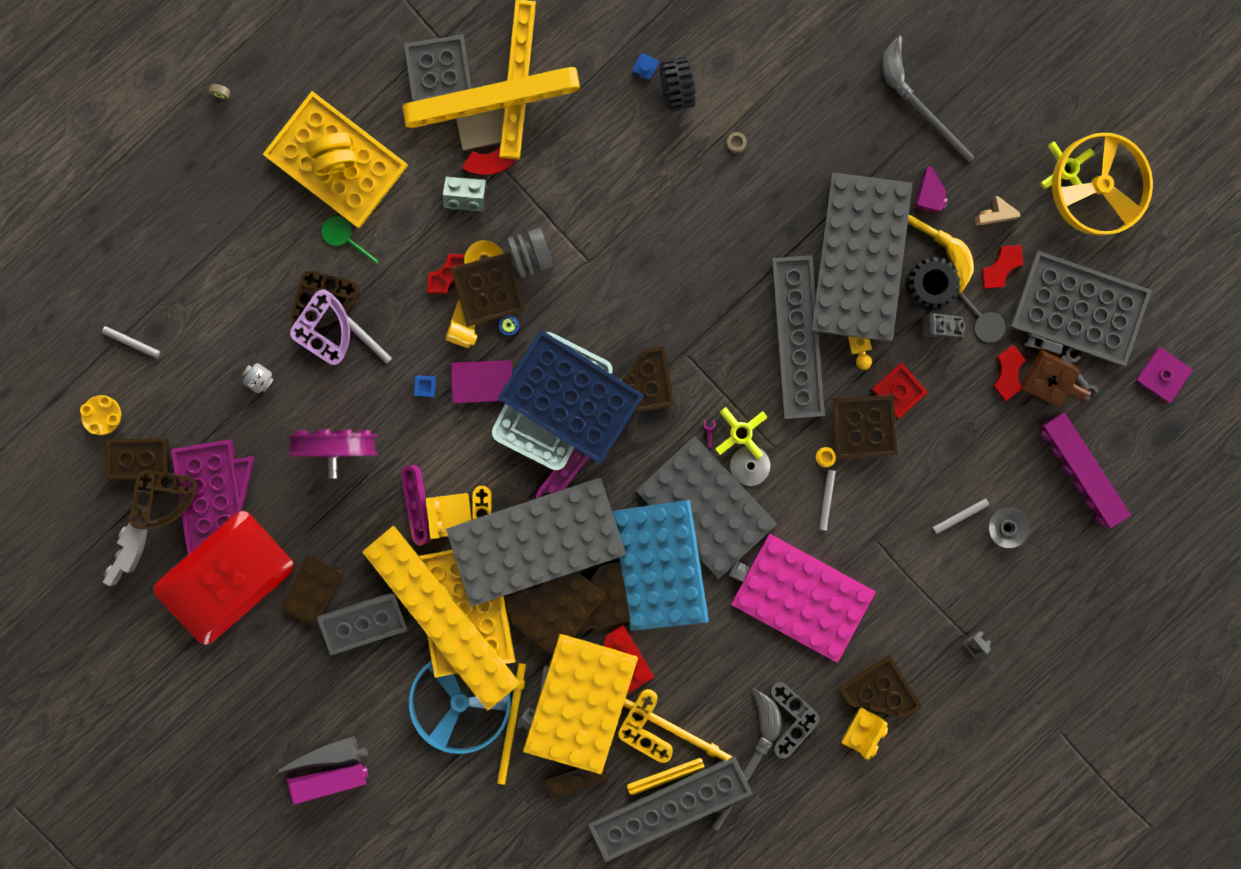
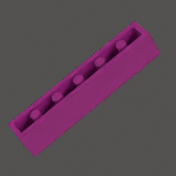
M1059 413L1039 426L1042 430L1040 431L1041 436L1052 445V453L1063 462V470L1074 479V487L1078 492L1083 493L1086 498L1084 499L1085 504L1089 509L1094 510L1097 515L1095 519L1100 526L1112 528L1131 516L1065 413Z

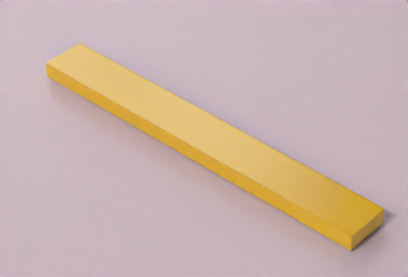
M515 0L507 81L529 76L535 1ZM526 103L504 108L500 158L520 160Z

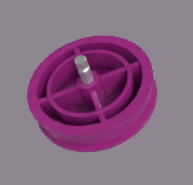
M318 430L313 432L314 434H308V431H294V435H286L290 443V453H287L286 456H324V458H328L329 478H337V458H341V456L378 455L375 452V438L378 435L371 434V430L356 431V434H352V430H339L334 432V434H331V430Z

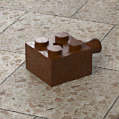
M1040 350L1021 384L1023 390L1058 407L1062 406L1068 395L1085 403L1088 400L1086 396L1089 397L1091 393L1090 390L1075 384L1081 373L1078 367L1043 350ZM1054 376V380L1048 382L1047 377L1051 378Z

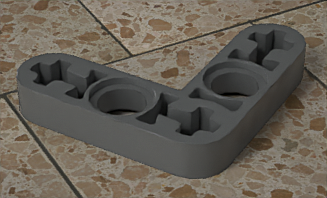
M775 682L770 689L772 697L796 718L777 739L773 747L778 757L788 758L818 725L819 715L785 683ZM776 687H784L783 692L789 696L785 703L782 702L785 700L782 695H775L777 693ZM793 699L800 701V707L797 710H792L789 707V703ZM807 714H814V722H807L805 726L808 729L805 731L798 723L801 721L804 724L807 720L805 716ZM794 728L802 730V735L798 739L791 737V731ZM788 736L790 741H792L795 744L792 746L789 743L786 746L788 751L786 753L783 751L779 753L780 749L778 746L780 744L784 746L788 742L784 738Z

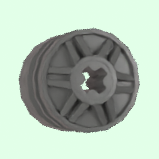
M541 227L528 231V241H525L521 234H517L520 241L517 245L513 236L508 238L509 253L514 267L521 275V278L527 277L524 270L525 267H529L531 275L534 274V264H538L541 271L554 267Z

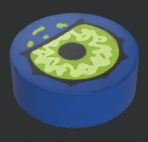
M512 315L504 316L499 322V328L503 334L512 336L519 330V321Z

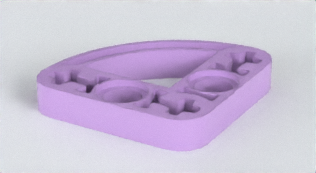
M319 290L314 294L291 328L290 335L294 341L324 361L336 365L345 356L350 341L348 316L341 303L330 292ZM324 294L327 296L326 301L328 303L323 302L319 309H323V311L320 312L311 304L313 303L316 306L319 301L317 296H323ZM329 306L335 311L341 325L340 346H337L313 330ZM307 311H314L317 314V319L315 321H308L305 317ZM295 328L298 330L300 328H303V333L307 336L309 335V333L313 334L309 338L308 343L304 342L306 340V337H304L303 335H300L299 337L296 336L297 332L295 331ZM313 339H320L323 346L320 349L313 348L311 345ZM326 344L329 345V351H338V359H330L331 354L327 351L325 354L321 353L325 349Z

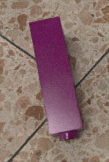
M358 762L289 778L286 781L290 799L293 804L365 785V779L369 777L366 766L362 767V764Z

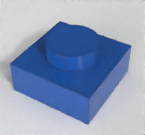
M641 53L632 72L650 81L659 65V61Z
M416 375L414 396L435 397L437 377Z

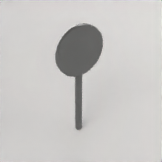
M957 291L959 296L979 317L975 323L976 335L985 342L999 340L1004 335L1006 329L1003 318L993 312L981 314L963 293Z

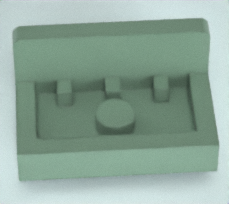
M446 177L443 190L444 208L483 211L486 180Z

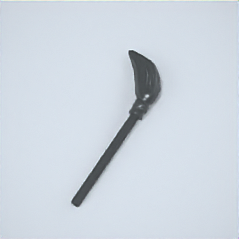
M899 35L883 51V77L887 84L896 89V92L904 100L907 99L968 162H971L975 158L974 155L913 94L914 90L905 82L902 62V35Z
M752 688V694L757 705L759 729L762 736L755 747V754L743 772L747 782L762 756L767 754L772 742L779 736L782 727L781 715L775 701L755 688ZM732 807L718 814L712 824L714 830L718 831Z

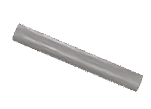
M348 317L350 329L388 364L392 358Z
M105 326L102 330V334L154 358H158L160 355V351Z
M828 470L819 530L827 531L836 473L833 470Z
M985 498L932 528L938 534L988 507L989 502Z

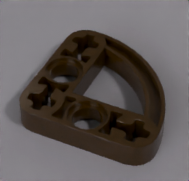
M306 271L300 280L291 315L292 323L295 324L297 321L296 317L302 313V310L298 309L299 306L304 309L307 306L301 303V297L304 294H309L312 299L317 291L326 290L334 296L346 298L342 306L346 314H348L358 299L359 286L351 280L316 271ZM313 275L314 279L320 280L321 288H318L320 285L318 283L312 282L309 285V282L306 281L307 277L310 278ZM333 279L336 287L331 291L327 290L325 287L326 281ZM340 281L343 282V287H350L352 285L355 292H351L348 295L347 291L340 289ZM309 310L306 312L305 317L308 321H311L313 311ZM333 313L326 318L320 319L314 329H322L339 322L336 313Z
M149 470L141 471L137 475L129 518L131 526L144 530L157 529L179 519L188 510L195 498L198 487L197 481L192 477ZM146 474H149L148 477L152 478V481L148 482L146 487L147 489L151 488L150 492L139 491V487L144 488L145 483L141 481V478L145 477ZM170 477L173 480L170 488L162 486L161 481L163 478ZM177 478H180L179 482L186 483L187 480H190L193 488L185 491V487L178 486V490H175ZM155 490L185 494L182 502L174 511L165 517L150 521ZM141 494H146L149 498L148 503L144 506L140 505L137 501L138 496ZM136 507L147 509V513L142 511V518H145V522H142L140 526H138V522L134 521L135 517H139L140 511H135Z

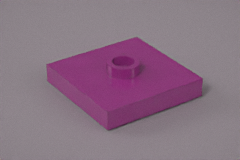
M1158 347L1135 381L1167 403H1171L1193 369L1161 347Z

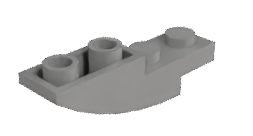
M138 508L135 510L140 511L139 517L134 519V521L138 522V526L145 522V518H142V511L147 513V509ZM130 522L127 527L122 528L118 535L119 540L117 543L123 546V549L120 548L118 550L113 566L110 565L105 571L104 576L106 577L103 583L108 586L116 585L124 571L126 573L134 571L144 549L147 530L136 529L131 526Z

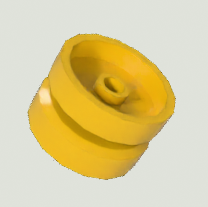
M348 133L325 135L306 144L308 156L314 159L311 166L315 175L323 176L338 173L357 164L355 152L349 150L352 142Z

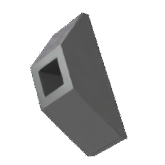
M935 313L922 316L923 337H964L965 323L963 317Z

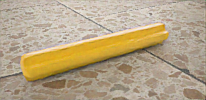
M701 758L630 783L627 785L630 795H635L703 770V761Z

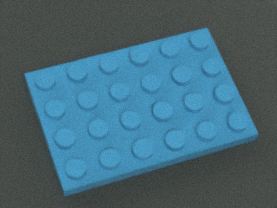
M690 500L612 511L626 555L619 558L628 602L630 630L708 622Z

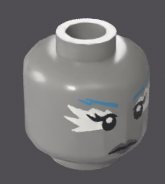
M259 363L254 364L252 367L248 365L242 374L245 377L243 384L255 393H260L261 391L265 393L274 380L271 378L272 372Z

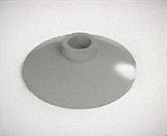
M747 446L738 449L732 456L730 471L740 484L755 486L767 478L770 471V461L762 449L759 448L763 455L758 459L755 458ZM753 462L754 469L749 470L747 464Z

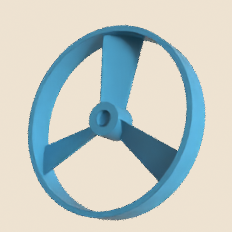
M432 660L426 664L416 676L409 695L410 716L421 737L433 747L454 754L471 753L486 747L494 741L508 720L511 708V693L491 708L506 711V715L501 727L490 739L469 748L446 746L460 712L466 710L468 706L485 708L477 696L469 697L466 693L460 691L454 674L436 678L452 698L451 708L431 735H427L419 724L414 709V693L419 678L427 668L434 675Z

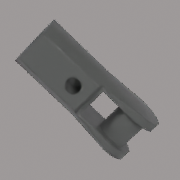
M1027 334L1028 340L1027 343H1024L1025 347L1038 351L1043 350L1057 357L1060 356L1063 344L1034 334ZM1036 339L1041 341L1039 347L1034 346Z

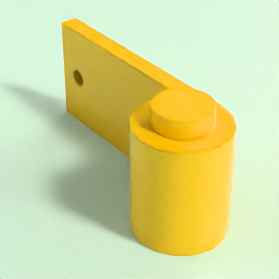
M458 299L445 340L469 348L470 345L474 346L477 339V334H474L475 325L466 326Z

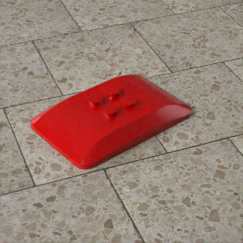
M239 511L155 584L154 594L201 644H210L293 571L294 563L251 514L246 511Z

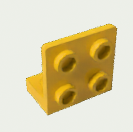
M468 493L426 498L431 539L448 536L446 528L472 520Z
M859 707L841 742L860 752L865 759L869 760L871 756L874 757L878 750V741L880 738L883 739L888 731L887 723L876 714Z

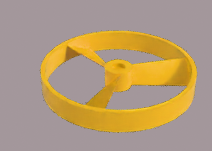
M1113 133L1092 134L1072 143L1058 159L1052 177L1053 197L1062 217L1075 229L1095 236L1119 233L1133 226L1148 208L1153 190L1151 168L1143 152L1129 139ZM1105 138L1102 175L1095 177L1091 183L1061 188L1063 167L1071 152L1088 139ZM1119 144L1124 146L1134 156L1140 167L1143 178V194L1140 205H1137L1114 187V180L1108 175ZM1093 193L1103 194L1125 224L1113 231L1094 230L1080 223L1071 214L1067 206Z

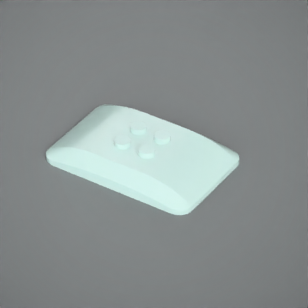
M546 332L612 374V366L607 360L554 333ZM507 404L504 405L492 430V436L499 443L553 470L562 469L574 449L573 446Z

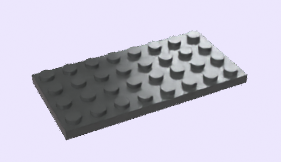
M832 172L812 332L887 342L893 341L913 183Z
M601 478L446 528L471 607L626 555Z

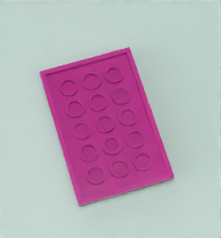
M768 534L731 605L838 663L876 592L777 537Z

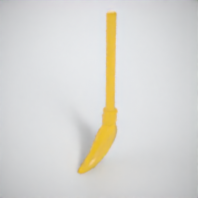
M909 214V224L934 238L935 242L946 248L948 259L953 264V269H957V277L960 276L961 281L958 282V285H960L958 292L962 293L974 273L973 258L968 246L963 241L952 238L951 235L944 233L942 230L937 231Z

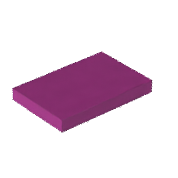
M512 360L451 363L453 403L501 401L497 397L512 375Z

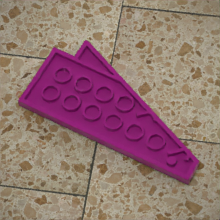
M233 439L171 449L175 474L192 477L197 481L198 485L192 504L182 515L188 555L233 515L243 509L255 457L250 456L236 459ZM177 478V490L178 486L185 487V491L193 488L190 480H187L186 483L179 482L180 478ZM178 493L179 503H181L185 494Z

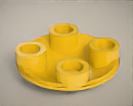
M104 395L92 397L80 408L82 424L92 434H109L120 423L121 409L118 403L111 397Z

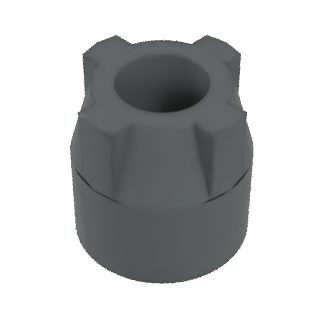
M737 561L732 567L729 576L744 582L749 566Z

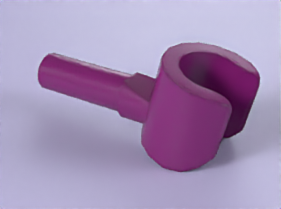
M714 419L711 428L706 426V420L703 423V428L706 430L707 448H712V431L716 424Z

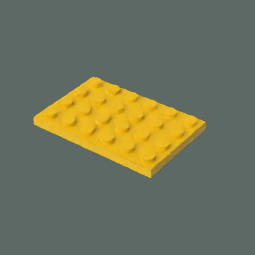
M311 91L263 153L270 161L359 229L408 167L407 163L313 91ZM348 133L352 142L349 150L355 152L357 164L338 173L323 176L315 175L311 166L314 159L308 156L306 144L325 135Z
M453 550L419 556L505 664L515 662L504 596L471 607ZM428 636L435 678L457 674L458 672Z
M559 634L523 752L602 774L638 657Z

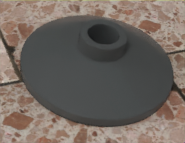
M1000 509L993 514L989 521L988 530L990 537L1001 547H1017L1028 537L1029 522L1026 516L1017 509ZM1005 524L1010 525V530L1007 532L1004 530Z

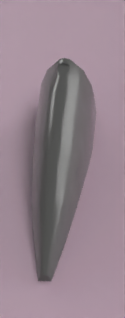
M354 736L311 751L281 768L279 773L310 767L344 766L361 762L360 757L368 756L367 748L358 749Z

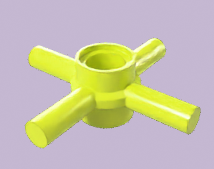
M1054 141L1048 145V148L1058 161L1062 152ZM1089 148L1075 159L1067 158L1065 164L1070 166V173H1066L1063 167L1061 179L1070 180L1073 186L1082 184L1077 176L1080 164L1094 155L1093 150ZM1053 174L1040 183L1044 189L1052 185Z
M726 407L720 411L721 415L732 427L730 431L731 437L715 448V450L721 455L735 443L745 444L756 459L760 458L763 453L751 440L752 430L768 418L762 411L746 424L743 422L738 423ZM740 427L744 428L747 432L744 439H739L736 436V430Z

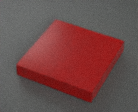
M902 362L871 389L876 396L894 395L895 417L897 419L902 417L928 393Z

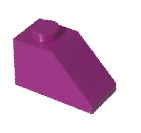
M927 166L924 169L914 208L938 214L941 210L945 209L948 198H945L946 190L932 167Z

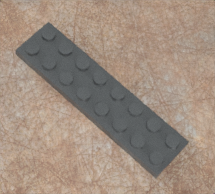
M813 255L772 258L784 419L825 416L819 333L811 331L816 298Z
M733 756L594 820L588 826L605 862L744 799L753 793L736 757Z

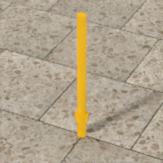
M518 663L516 678L521 684L513 691L497 780L498 784L503 785L506 782L521 692L525 687L524 675L526 664Z
M625 698L623 706L631 710L634 702ZM635 712L640 716L644 717L641 712ZM652 712L648 717V720L703 749L707 755L713 758L715 756L724 761L732 757L721 751L717 745L709 744Z

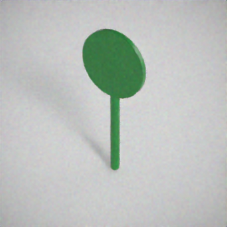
M334 216L324 222L322 236L328 244L341 246L348 242L375 264L378 263L377 259L350 239L352 229L350 223L345 218Z

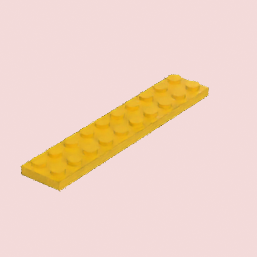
M392 526L362 551L487 710H490L521 684L395 526Z

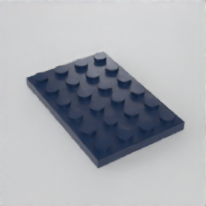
M540 330L497 398L601 464L644 395L545 331Z

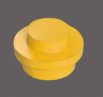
M823 447L817 451L816 461L822 467H830L836 461V454L833 449Z

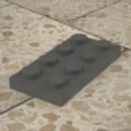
M394 592L317 617L330 655L408 631L397 595Z

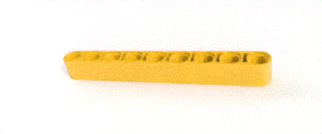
M568 67L414 101L402 106L405 125L408 128L420 127L579 91L580 85L577 69Z

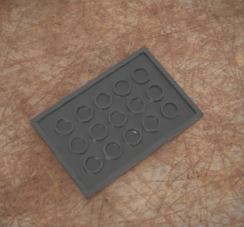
M1036 251L1010 327L1125 367L1152 290L1044 252Z
M696 436L692 437L636 490L649 505L690 500L699 559L718 579L777 525L772 517Z

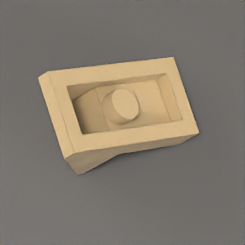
M995 196L992 199L994 213L992 210L981 211L980 215L975 217V223L978 226L1015 220L1020 217V212L998 196Z

